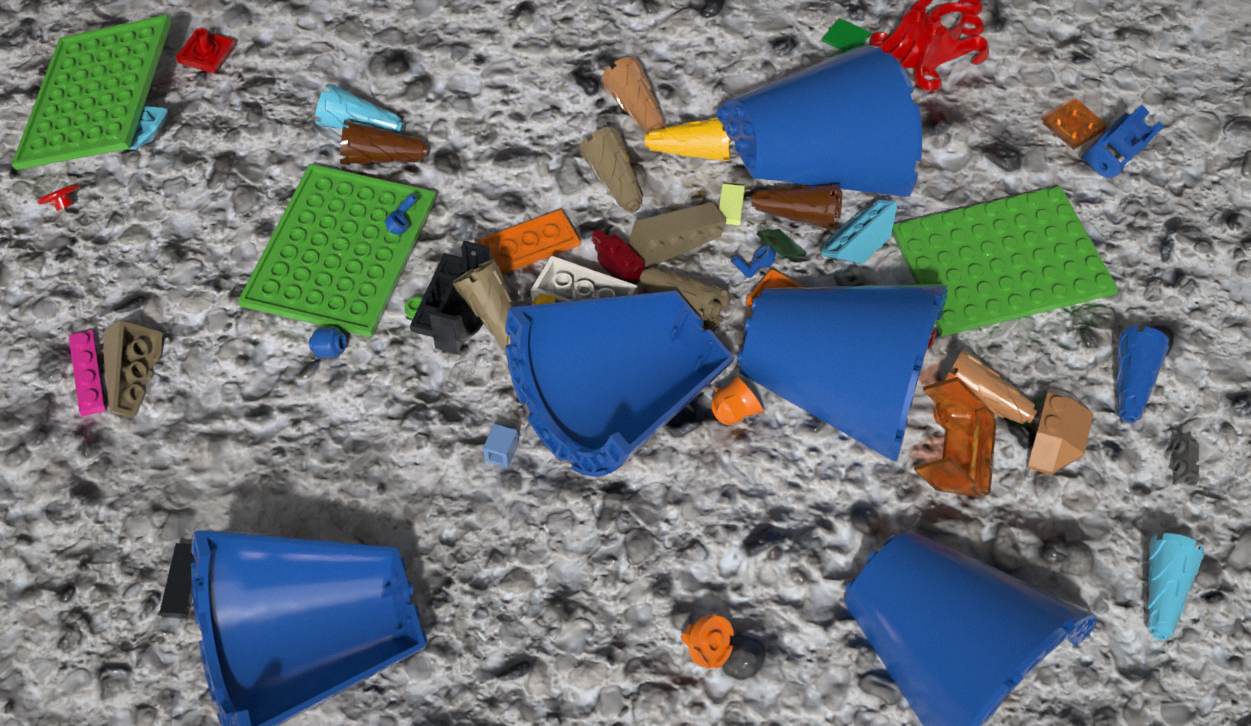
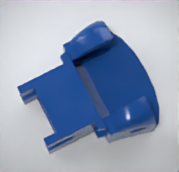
M1140 105L1133 113H1125L1118 118L1080 158L1085 160L1099 175L1105 178H1113L1122 172L1124 165L1142 151L1164 126L1159 121L1153 126H1148L1144 122V118L1150 112L1143 105ZM1110 143L1125 159L1120 162L1105 146Z

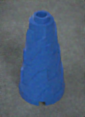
M1132 326L1122 330L1119 335L1117 358L1119 367L1117 376L1118 414L1122 417L1123 421L1128 423H1135L1142 418L1145 405L1150 399L1152 388H1155L1160 367L1163 366L1170 344L1169 338L1163 332L1146 326L1144 327V332L1137 331L1138 326Z

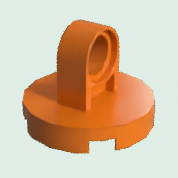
M708 614L702 616L695 625L689 624L681 634V639L689 647L690 656L695 664L707 669L712 667L719 668L728 660L732 652L733 646L729 645L730 635L734 636V632L730 622L725 617Z

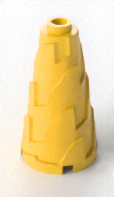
M718 118L684 123L664 129L649 130V134H645V147H649L650 151L715 161H730L729 148L731 147V141Z

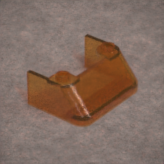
M959 377L924 386L923 391L936 403L935 421L945 430L943 456L940 460L914 466V471L936 491L973 497L989 495L991 491L996 419L993 412Z

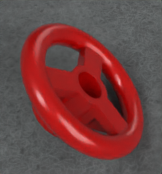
M79 183L69 185L39 198L37 203L39 205L50 203L55 206L56 211L62 210L74 204L72 199L69 198V194L79 190L81 186Z

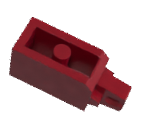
M599 229L591 234L592 243L595 245L594 249L597 252V260L600 265L614 278L634 285L640 282V276L644 271V260L617 234L614 233L608 237Z

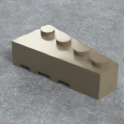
M713 202L637 220L634 223L628 246L644 260L645 270L721 237L727 220Z

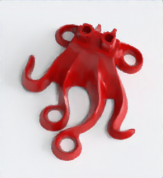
M919 0L907 7L903 14L902 22L891 36L884 32L874 33L870 38L869 46L882 48L881 51L885 54L890 53L897 60H903L900 63L902 67L913 68L915 83L920 88L928 91L937 90L942 85V79L936 72V68L939 65L974 50L980 52L972 61L974 65L984 62L989 56L988 42L984 37L979 36L984 31V24L981 18L976 16L982 11L981 0H958L957 3L942 4L931 10L928 14L925 13V8L933 0ZM951 12L963 14L953 29L947 31V27L941 24V16ZM966 24H972V25H974L976 28H974V29H969V28H966L964 25H966ZM962 34L966 36H972L970 38L960 40ZM924 76H931L935 80H928Z

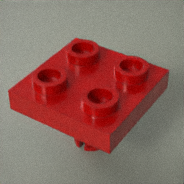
M198 28L180 50L176 60L179 64L215 74L235 47L234 39Z

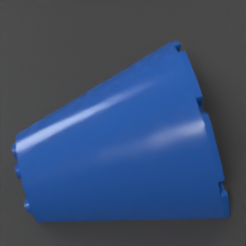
M877 46L855 47L730 99L717 109L716 115L723 125L727 136H729L731 141H735V150L738 152L752 178L813 186L841 184V189L910 197L918 177V173L915 171L916 161H921L922 124L918 103L913 104L911 97L914 88L899 61L892 54L882 52V48Z
M909 284L765 288L759 298L755 297L752 305L753 316L748 317L745 323L744 331L747 332L744 339V349H740L737 363L741 364L740 374L888 459L897 462L908 422L907 417L912 406L917 381L935 322L941 319L948 285Z
M677 291L517 306L509 308L506 319L505 332L507 335H510V344L506 345L508 367L520 404L526 402L531 413L527 418L544 445L560 461L566 459L573 464L572 470L592 477L605 476L620 468L730 366L735 358L710 329L705 331L702 328L703 321L700 316L695 313Z
M204 530L194 531L192 554L194 555L195 562L191 563V579L196 625H199L198 628L201 631L202 640H199V648L211 700L216 702V706L219 709L217 718L221 726H280L423 650L427 645L426 632L421 630L419 623V608L410 601V597L413 596V586L411 581H407L405 575L406 562L403 556L400 557L399 550L396 547Z
M912 530L903 532L898 536L891 535L879 552L874 550L867 557V565L857 578L853 579L845 588L847 592L844 600L845 605L923 726H982L990 720L1004 702V698L1050 652L1058 647L1067 637L1077 647L1094 631L1097 622L1096 615L1088 609Z

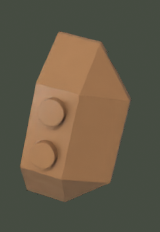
M1047 387L1027 465L1028 469L1053 475L1059 469L1070 465L1084 456L1093 413L1072 393Z

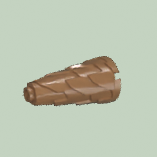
M624 57L614 62L616 64L614 69H611L609 65L604 71L601 81L604 88L618 102L621 108L628 112L634 122L647 134H649V130L664 129L666 122L658 108L659 105L651 91L652 87L640 61L636 57Z
M964 349L956 359L938 391L956 401L961 400L978 409L982 408L1001 418H1008L1021 424L1025 422L1031 423L1037 413V410L1034 409L1035 404L1022 395L1019 389L1001 379L999 374L982 364L980 359Z

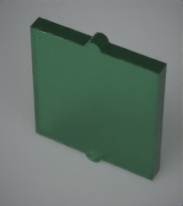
M767 228L756 233L782 258L797 259V257H805L807 254L780 229L770 230Z

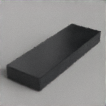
M175 544L159 612L161 617L188 618L193 596L191 563L195 562L194 555L192 554V544Z

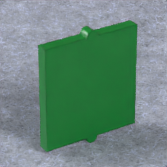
M839 18L832 27L828 28V32L822 38V42L846 52L855 47L864 46L871 32Z

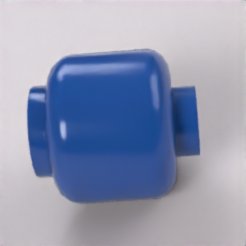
M336 327L317 328L313 332L312 337L309 338L310 350L320 359L338 358L345 351L347 345L345 334Z

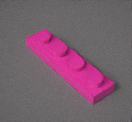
M93 330L69 335L80 415L83 417L106 411L95 334Z

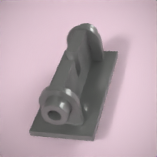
M1189 431L1173 442L1172 472L1174 485L1183 480L1186 481L1187 485L1194 486L1200 479L1199 465L1195 464L1199 461V443L1196 439L1191 438V432Z

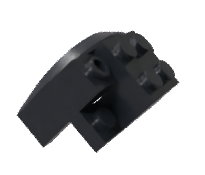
M465 240L461 245L462 257L447 253L443 254L410 324L411 332L433 337L435 349L454 354L459 353L463 342L475 335L484 323L479 317H476L465 299L455 289L453 281L470 269H476L479 267L478 265L492 260L489 246Z

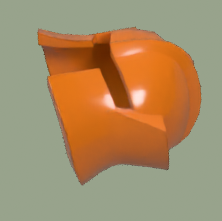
M735 376L727 386L714 389L716 394L712 399L711 408L715 417L725 425H734L745 420L744 417L746 416L750 417L765 413L757 397L738 376Z

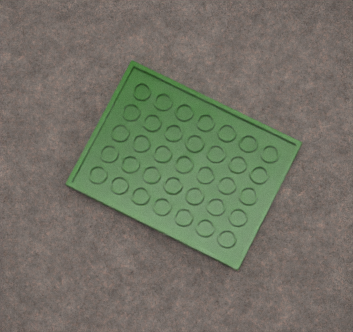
M169 15L59 38L11 165L16 170L130 149L172 22Z
M309 164L238 300L239 306L324 327H336L341 331L372 338L436 200V192ZM411 193L416 195L418 200L404 214L409 223V228L402 235L389 232L386 228L385 218L392 211H396L399 205Z
M1061 186L893 224L892 235L915 283L948 285L941 319L935 322L941 337L1116 295L1118 287Z

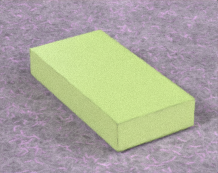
M722 184L719 211L727 220L726 224L740 225L745 186Z

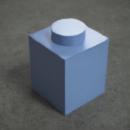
M494 424L483 447L485 461L508 468L519 444L517 430L507 425L500 426Z

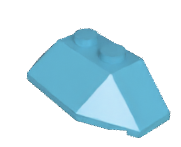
M143 107L130 149H137L154 140L168 112L166 108Z
M878 200L874 203V206L854 216L823 244L822 256L857 264L868 261L869 257L875 251L882 248L883 244L891 238L897 209L896 201Z

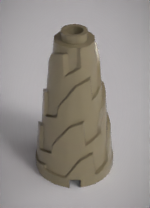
M606 127L592 132L591 136L593 139L588 142L587 138H585L579 146L583 159L591 167L599 181L605 185L620 207L630 213L637 211L641 207V199L643 197L636 183V178L630 165L631 161L623 144L621 133L615 127Z
M492 259L478 265L479 267L476 269L472 268L453 281V285L465 299L476 317L481 319L490 334L494 335L503 350H506V345L510 344V335H507L505 332L508 310L513 305L496 260Z
M655 268L645 269L640 276L642 287L650 293L677 291L695 313L700 316L703 321L702 328L705 331L710 329L713 332L723 321L724 318L719 315L721 310L727 312L730 300L728 292L724 289Z

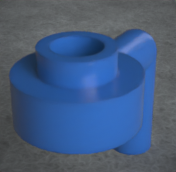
M411 193L399 205L396 211H392L385 218L386 228L389 232L402 235L409 228V223L404 214L418 200L416 195Z
M767 244L755 252L752 258L753 263L750 266L738 255L734 256L731 262L747 278H752L760 268H767L774 263L776 251Z

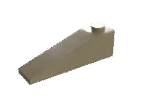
M122 320L105 328L103 354L111 413L131 418L135 417L145 393V386L148 380L151 379L154 365L161 356L163 332Z

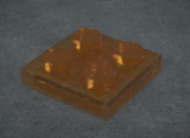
M1077 99L1046 116L1043 124L1073 150L1104 132L1107 127L1103 120Z

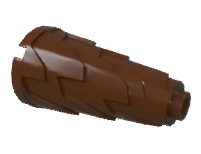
M344 120V125L349 126V128L343 127L340 155L346 156V159H340V164L422 161V157L427 158L428 144H424V140H421V138L396 134L392 131L378 129L367 124L356 123L354 120Z
M825 184L821 186L758 190L757 193L752 195V207H755L756 211L770 213L796 222L811 224L829 230H837L839 223H834V219L841 218L842 191H839L842 186L841 184Z

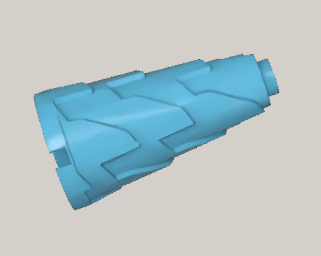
M326 84L325 87L330 90L328 92L323 90L320 95L315 116L321 118V120H316V125L342 130L343 127L349 128V126L344 125V120H354L356 123L367 124L378 129L402 134L404 123L401 122L400 117H397V114L379 108L339 88L338 85Z
M1163 533L1161 540H1158V534L1151 538L1149 544L1148 631L1152 633V637L1159 640H1167L1168 636L1174 635L1178 620L1181 619L1187 595L1193 586L1195 576H1197L1201 561L1204 558V547L1202 544L1197 548L1195 547L1197 540L1173 533Z

